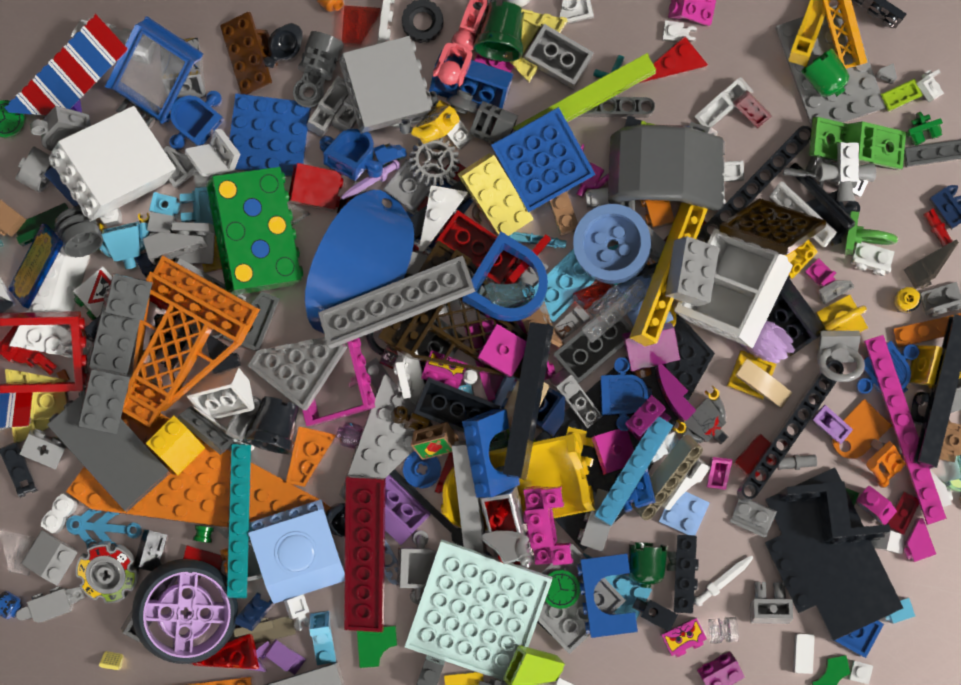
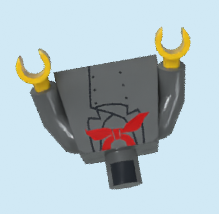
M711 386L713 388L711 394L707 390L705 391L709 398H706L696 408L697 411L685 422L676 420L679 423V427L677 429L672 427V430L682 436L691 435L697 443L708 442L713 437L721 445L729 437L721 429L727 423L725 421L727 415L724 403L719 396V391L714 386Z

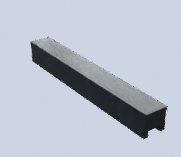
M954 314L953 317L949 316L935 383L931 388L913 463L929 467V469H934L938 466L961 372V316Z
M530 322L503 469V475L522 480L527 479L554 329L548 323Z

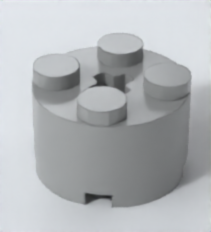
M35 146L32 147L28 157H23L18 167L21 169L15 179L34 191L42 192L50 183V180L44 175L52 167L49 161L50 155Z

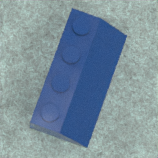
M441 50V52H440V54H439V57H438V59H437V61H436V63H435V67H436L437 64H438L439 58H440L441 53H442L443 50ZM455 54L454 56H448L446 61L456 62L460 68L464 64L462 57H457ZM471 60L470 67L460 87L457 83L446 85L440 81L438 76H432L429 92L434 91L437 95L448 98L456 94L457 90H462L473 95L472 101L481 104L484 101L503 109L510 90L513 73Z

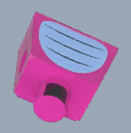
M870 485L856 500V504L882 525H886L897 512L893 504Z

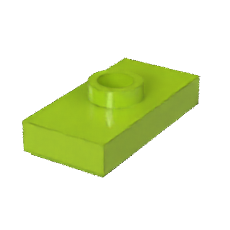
M915 78L881 94L888 112L923 96L916 84Z

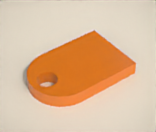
M863 399L843 419L853 429L844 440L849 443V450L847 452L841 451L840 444L831 437L832 446L836 453L843 458H859L872 447L870 445L872 440H879L892 425L871 404Z

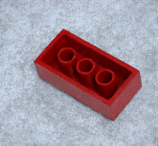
M457 210L437 241L439 240L454 251L457 249L471 258L473 264L478 269L497 236ZM503 250L486 278L500 287L505 280L504 277L514 267L519 258Z

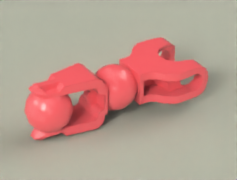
M487 0L469 1L459 26V31L453 35L451 43L445 44L438 64L433 70V77L438 76L442 83L446 85L457 83L459 87L463 84L464 77L471 64L473 44L484 20ZM480 2L482 7L480 10H476L473 4ZM454 54L457 57H462L464 61L462 68L454 61H446L447 57L454 56Z

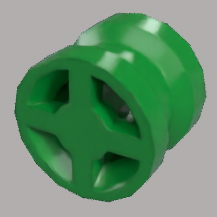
M195 525L196 535L193 536V541L212 543L211 533L214 532V528Z

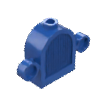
M209 92L205 102L191 95L183 96L179 99L176 98L170 115L171 121L179 133L170 138L169 143L172 148L178 151L182 150L186 144L185 138L189 139L196 146L204 145L214 131L222 124L224 118L211 108L218 107L222 103V97L219 92Z
M348 129L341 132L335 140L330 136H324L320 139V149L323 151L324 165L354 181L366 169L368 175L372 178H378L382 175L383 165L378 161H373L374 142L369 132L360 134L359 129Z
M889 341L886 344L903 393L908 391L906 386L911 378V369L906 360L916 359L919 355V349L917 346L910 344L904 347L901 354L893 342ZM868 356L864 359L865 368L863 371L867 378L860 379L856 384V389L861 394L869 393L873 387L881 392Z
M623 357L618 358L614 362V369L618 372V375L600 376L601 415H619L616 426L620 431H627L628 428L625 423L630 419L627 414H634L652 395V389L647 388L644 381L639 377L626 375L630 364Z

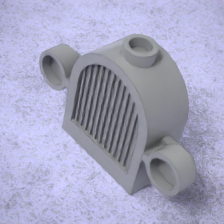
M55 106L43 120L36 119L30 124L31 133L41 135L43 147L50 151H53L58 141L91 126L89 114Z
M418 530L412 535V541L417 545V548L398 547L397 586L399 588H415L410 593V599L415 604L420 603L423 588L426 586L437 554L435 550L425 548L429 538L427 533L422 530Z

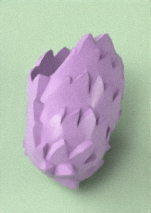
M767 320L753 349L740 344L742 348L745 347L747 353L751 352L755 358L759 357L764 361L779 363V359L788 358L787 353H794L795 351L791 344L793 340L786 331Z

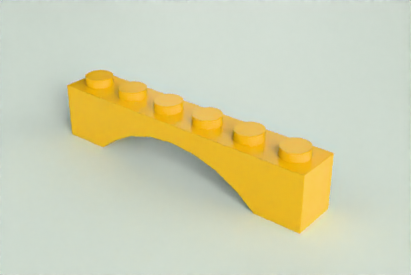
M810 0L791 49L789 62L807 67L826 15L822 0Z

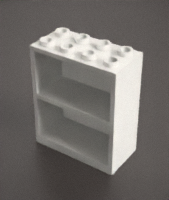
M135 106L58 141L49 156L51 166L57 170L61 181L67 185L72 198L78 202L82 213L88 217L90 222L165 185L176 170Z
M714 228L708 244L720 248L711 302L695 306L679 301L674 311L688 323L753 349L793 265L785 255H780L770 249H763L753 243H746L736 237H729L727 234L719 232L718 229Z

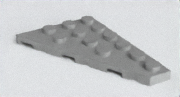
M387 374L382 376L378 391L375 394L376 408L370 409L366 424L360 435L350 468L339 493L345 501L347 476L386 478L414 451L411 446L414 431L404 428V423H394L391 419V412L397 406H404L408 411V415L414 412L415 405L409 398L403 399L402 392H399L398 386ZM429 421V425H428L427 427L434 426V425Z

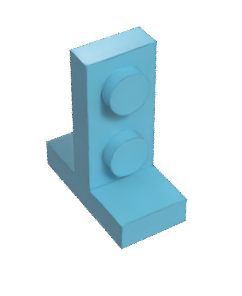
M329 611L311 613L309 630L313 640L317 665L336 663L330 626Z

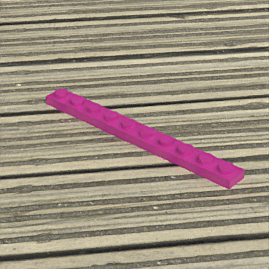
M884 335L865 340L864 343L926 524L929 525L947 519L929 467L913 463L919 437Z

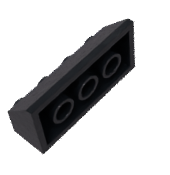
M787 277L767 321L783 328L792 338L793 343L791 344L795 349L794 353H789L792 356L817 339L821 331L827 330H825L819 318L789 277Z
M428 377L414 407V413L440 424L448 422L451 428L464 433L462 421L489 410L500 409L501 406Z

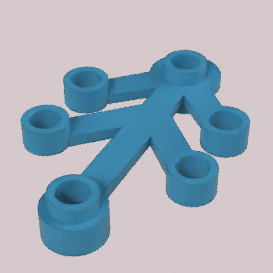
M89 509L82 516H71L66 523L67 530L71 534H79L86 543L87 549L92 542H98L92 540L86 530L94 531L101 541H110L115 547H117V544L112 542L105 532L124 533L133 539L140 537L142 534V527L137 523H130L128 526L106 524L114 516L120 515V513L107 512L96 522L92 523L87 521L96 513L98 514L102 511ZM75 521L79 522L78 528H73ZM132 527L137 528L135 534H131L130 529Z

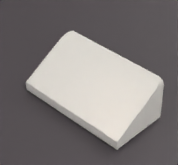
M795 633L794 673L813 674L815 635Z

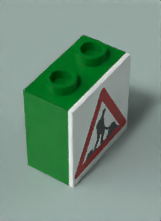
M104 267L100 268L73 291L74 301L79 307L84 306L88 311L86 314L92 321L101 314L105 292L109 290L112 276Z

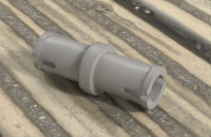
M815 454L783 458L777 469L795 468V470H800L802 467H817V457Z

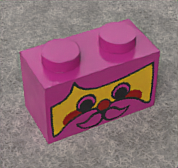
M431 350L429 357L443 359L445 356ZM449 356L447 358V361L467 364ZM427 362L421 379L427 380L430 377L459 389L466 369Z
M697 618L690 619L672 628L670 632L666 631L660 634L670 655H675L676 658L686 654V649L692 646L696 649L704 645L703 641L707 640Z

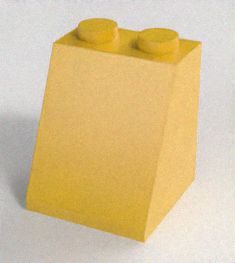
M174 415L146 443L177 475L205 449L200 441Z

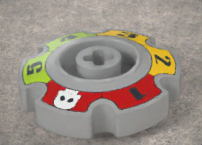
M102 541L91 545L87 549L88 554L83 553L76 565V577L82 579L79 585L80 588L93 600L101 597L105 603H115L125 599L128 595L127 590L133 591L139 578V568L134 567L132 564L135 561L134 555L121 544H118L117 547L111 546L110 541Z

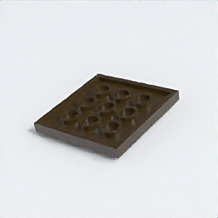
M759 198L720 224L719 232L725 233L729 237L742 239L746 243L759 245L763 249L776 251L780 255H788L826 227V220Z

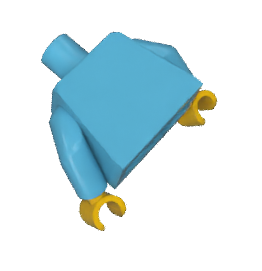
M147 212V218L144 220L141 219V214L139 213V222L107 229L99 222V229L103 236V243L99 249L107 257L112 258L114 262L123 260L125 269L135 268L134 257L141 255V251L145 249L143 238L149 235V231H147L150 218L149 213Z

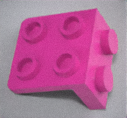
M671 0L668 18L673 20L686 18L702 25L710 26L716 0Z

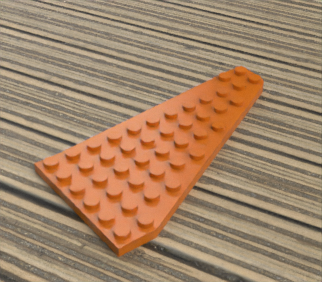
M122 412L121 419L165 466L170 474L128 512L124 511L85 466L66 491L92 510L229 528L231 451L226 450L220 455L191 432L205 449L177 475L146 444L170 418L160 414L154 427L150 428ZM251 463L249 522L320 500ZM322 502L326 513L330 506Z

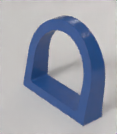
M500 232L471 279L476 292L463 296V302L498 320L518 321L534 314L545 300L548 286L545 267L532 250L505 233ZM503 250L526 262L534 270L538 279L539 287L534 298L526 305L518 308L501 307L477 293Z

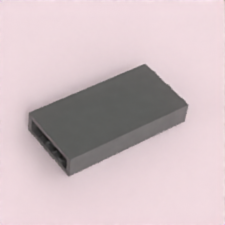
M85 387L84 391L79 392V397L75 401L70 400L63 407L64 410L60 414L56 413L49 419L50 423L47 425L124 511L128 512L163 481L170 472L122 419H120L117 434L79 427L78 421L86 391Z

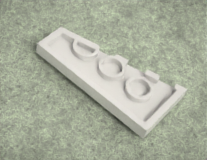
M59 325L18 326L9 346L73 358L71 331ZM86 338V348H83L84 355H87V361H89L94 342Z

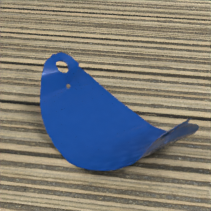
M370 190L350 200L331 222L318 246L307 278L305 305L307 318L312 328L323 334L324 330L321 326L319 312L404 279L414 245L413 223L400 202L386 192ZM383 198L391 201V208L385 207L382 204Z

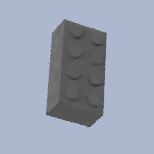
M611 305L557 350L553 357L579 384L625 345L622 334L632 332V327L615 307Z

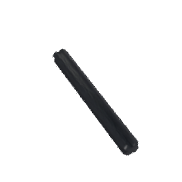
M793 163L789 167L792 169H803L798 163ZM795 176L847 230L855 226V221L812 177Z

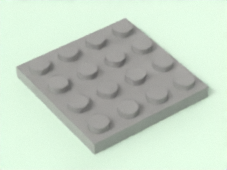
M571 544L570 550L573 563L553 565L551 563L542 574L548 575L556 570H565L571 572L577 578L579 584L583 583L582 575H578L577 564H581L580 559L587 558ZM605 578L601 579L594 589L595 604L604 613L612 614L626 601ZM581 591L578 600L568 608L557 609L551 607L545 601L538 618L543 627L569 654L590 635L586 634L585 622H588V615L583 613L582 603H585L586 600L585 595H581Z

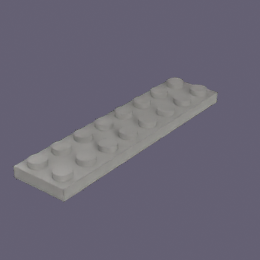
M460 256L321 311L318 314L327 344L331 349L476 291L463 256Z

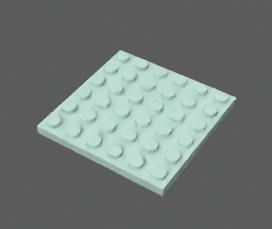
M441 539L405 648L503 680L518 645L529 647L553 577L513 563L503 564L498 558Z

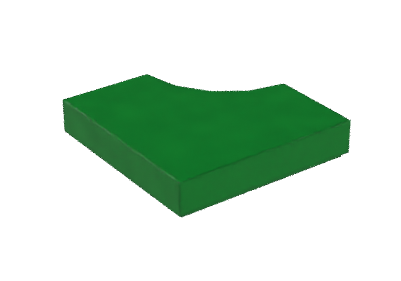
M396 626L384 627L383 632L357 631L360 668L379 667L380 658L383 653L390 647L397 646Z

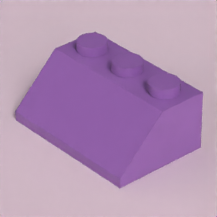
M389 474L386 477L385 531L402 545L431 513Z

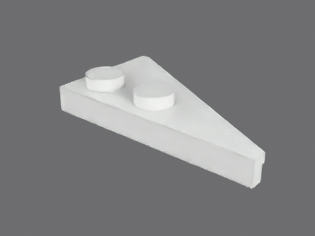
M431 185L419 252H424L463 199L466 198V191Z

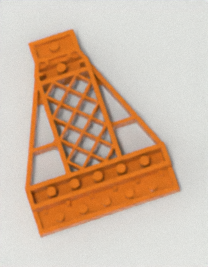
M163 255L154 272L150 271L146 281L152 282L150 295L152 294L170 305L159 326L156 327L147 322L148 299L144 321L140 320L138 327L133 373L129 381L128 392L122 412L150 428L154 427L162 411H166L243 343L260 311L259 308ZM185 313L193 317L194 320L187 322ZM181 314L183 323L175 326L173 318L175 315ZM197 323L199 332L191 335L188 325ZM146 326L155 330V333L142 356ZM184 327L186 337L178 339L176 329ZM213 329L234 341L216 359H212L202 353V348ZM171 331L174 340L166 343L164 335L166 332ZM197 337L193 345L192 338ZM187 340L189 350L181 352L179 342ZM175 344L177 354L169 356L167 346ZM162 348L165 358L157 360L155 352ZM189 354L184 362L183 355ZM199 356L210 362L208 366L182 387ZM178 357L181 367L172 369L170 359ZM166 361L168 371L160 373L158 363ZM153 365L156 375L148 377L146 369ZM180 371L175 379L174 372ZM169 374L171 384L163 386L161 377ZM157 378L158 385L150 380Z

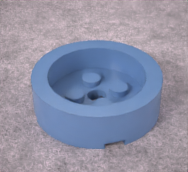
M605 204L592 209L580 220L575 229L573 247L580 266L590 277L603 283L618 284L633 279L644 269L651 255L652 242L647 224L636 211L619 204ZM611 240L618 242L619 245L616 250L608 248V243Z

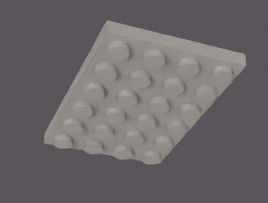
M826 15L807 66L812 64L813 60L827 50L829 51L833 48L835 51ZM836 15L833 19V23L835 26L840 28L843 24V20L841 17ZM804 17L775 27L811 128L813 117L845 123L886 108L866 51L865 55L868 63L847 68L849 81L844 86L846 90L837 97L835 94L824 97L814 89L801 72L804 66L789 62L791 49ZM841 33L838 37V42L844 47L848 39L847 36ZM845 52L843 56L844 64L854 63L852 55Z

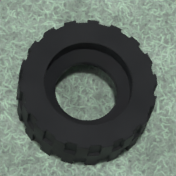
M414 0L411 4L407 5L402 16V26L407 36H410L415 42L428 43L440 35L444 22L439 6H436V3L430 0ZM420 12H426L432 18V24L426 30H419L414 26L413 19Z

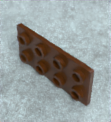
M246 12L221 24L220 28L241 94L248 95L272 84L268 69L270 67H266L263 61L264 57L270 55L268 30L256 29L251 12Z

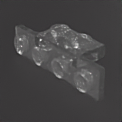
M637 280L626 291L615 285L587 309L594 318L582 327L581 330L590 342L593 343L645 298L648 289L641 280Z

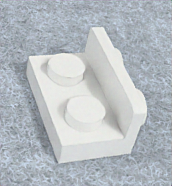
M861 242V244L856 243L851 264H854L857 269L874 270V274L884 276L891 272L890 267L895 251Z

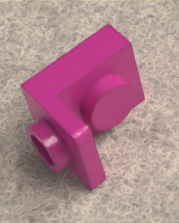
M819 258L804 272L820 288L836 280L833 277L836 272L830 270Z

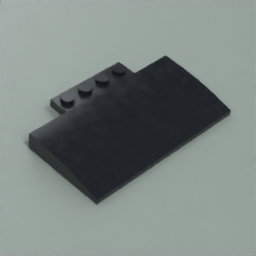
M834 467L795 486L842 482ZM846 490L851 528L864 527ZM778 493L765 499L768 507L777 511L774 520L781 532L780 536L765 542L772 560L797 612L801 613L816 606L832 641L903 609L872 542L868 541V538L857 543H849V540L837 545H830V542H824L818 497L815 500L805 501L804 497L797 499L798 501L786 502V499L780 500Z

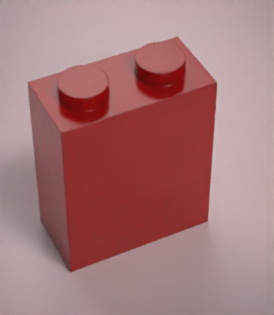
M296 163L293 166L288 203L326 211L335 210L340 203L338 192L343 186L342 174L329 169Z

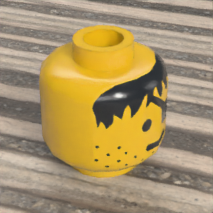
M905 287L896 293L894 303L899 311L909 313L919 307L921 296L916 289Z

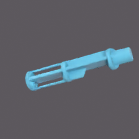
M514 232L509 235L518 242L530 243V245L538 244L544 237L533 235V233L526 234ZM550 237L551 240L546 245L555 249L556 247L566 248L567 241L560 240L558 237Z

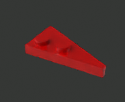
M684 36L653 62L656 74L641 82L706 67L708 64Z
M545 234L532 251L538 256L550 242L551 238ZM519 259L515 264L517 268L515 270L510 269L504 277L506 282L498 291L501 297L507 294L512 285L527 270L529 265Z

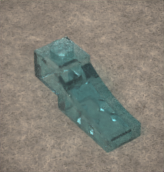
M522 281L515 284L489 283L484 286L491 303L505 308H512L515 305L519 307L524 306L534 298L535 294L534 288Z

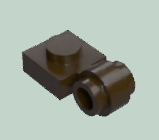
M397 406L391 412V419L394 423H404V428L412 431L426 428L429 425L430 419L414 412L408 415V411L404 406Z

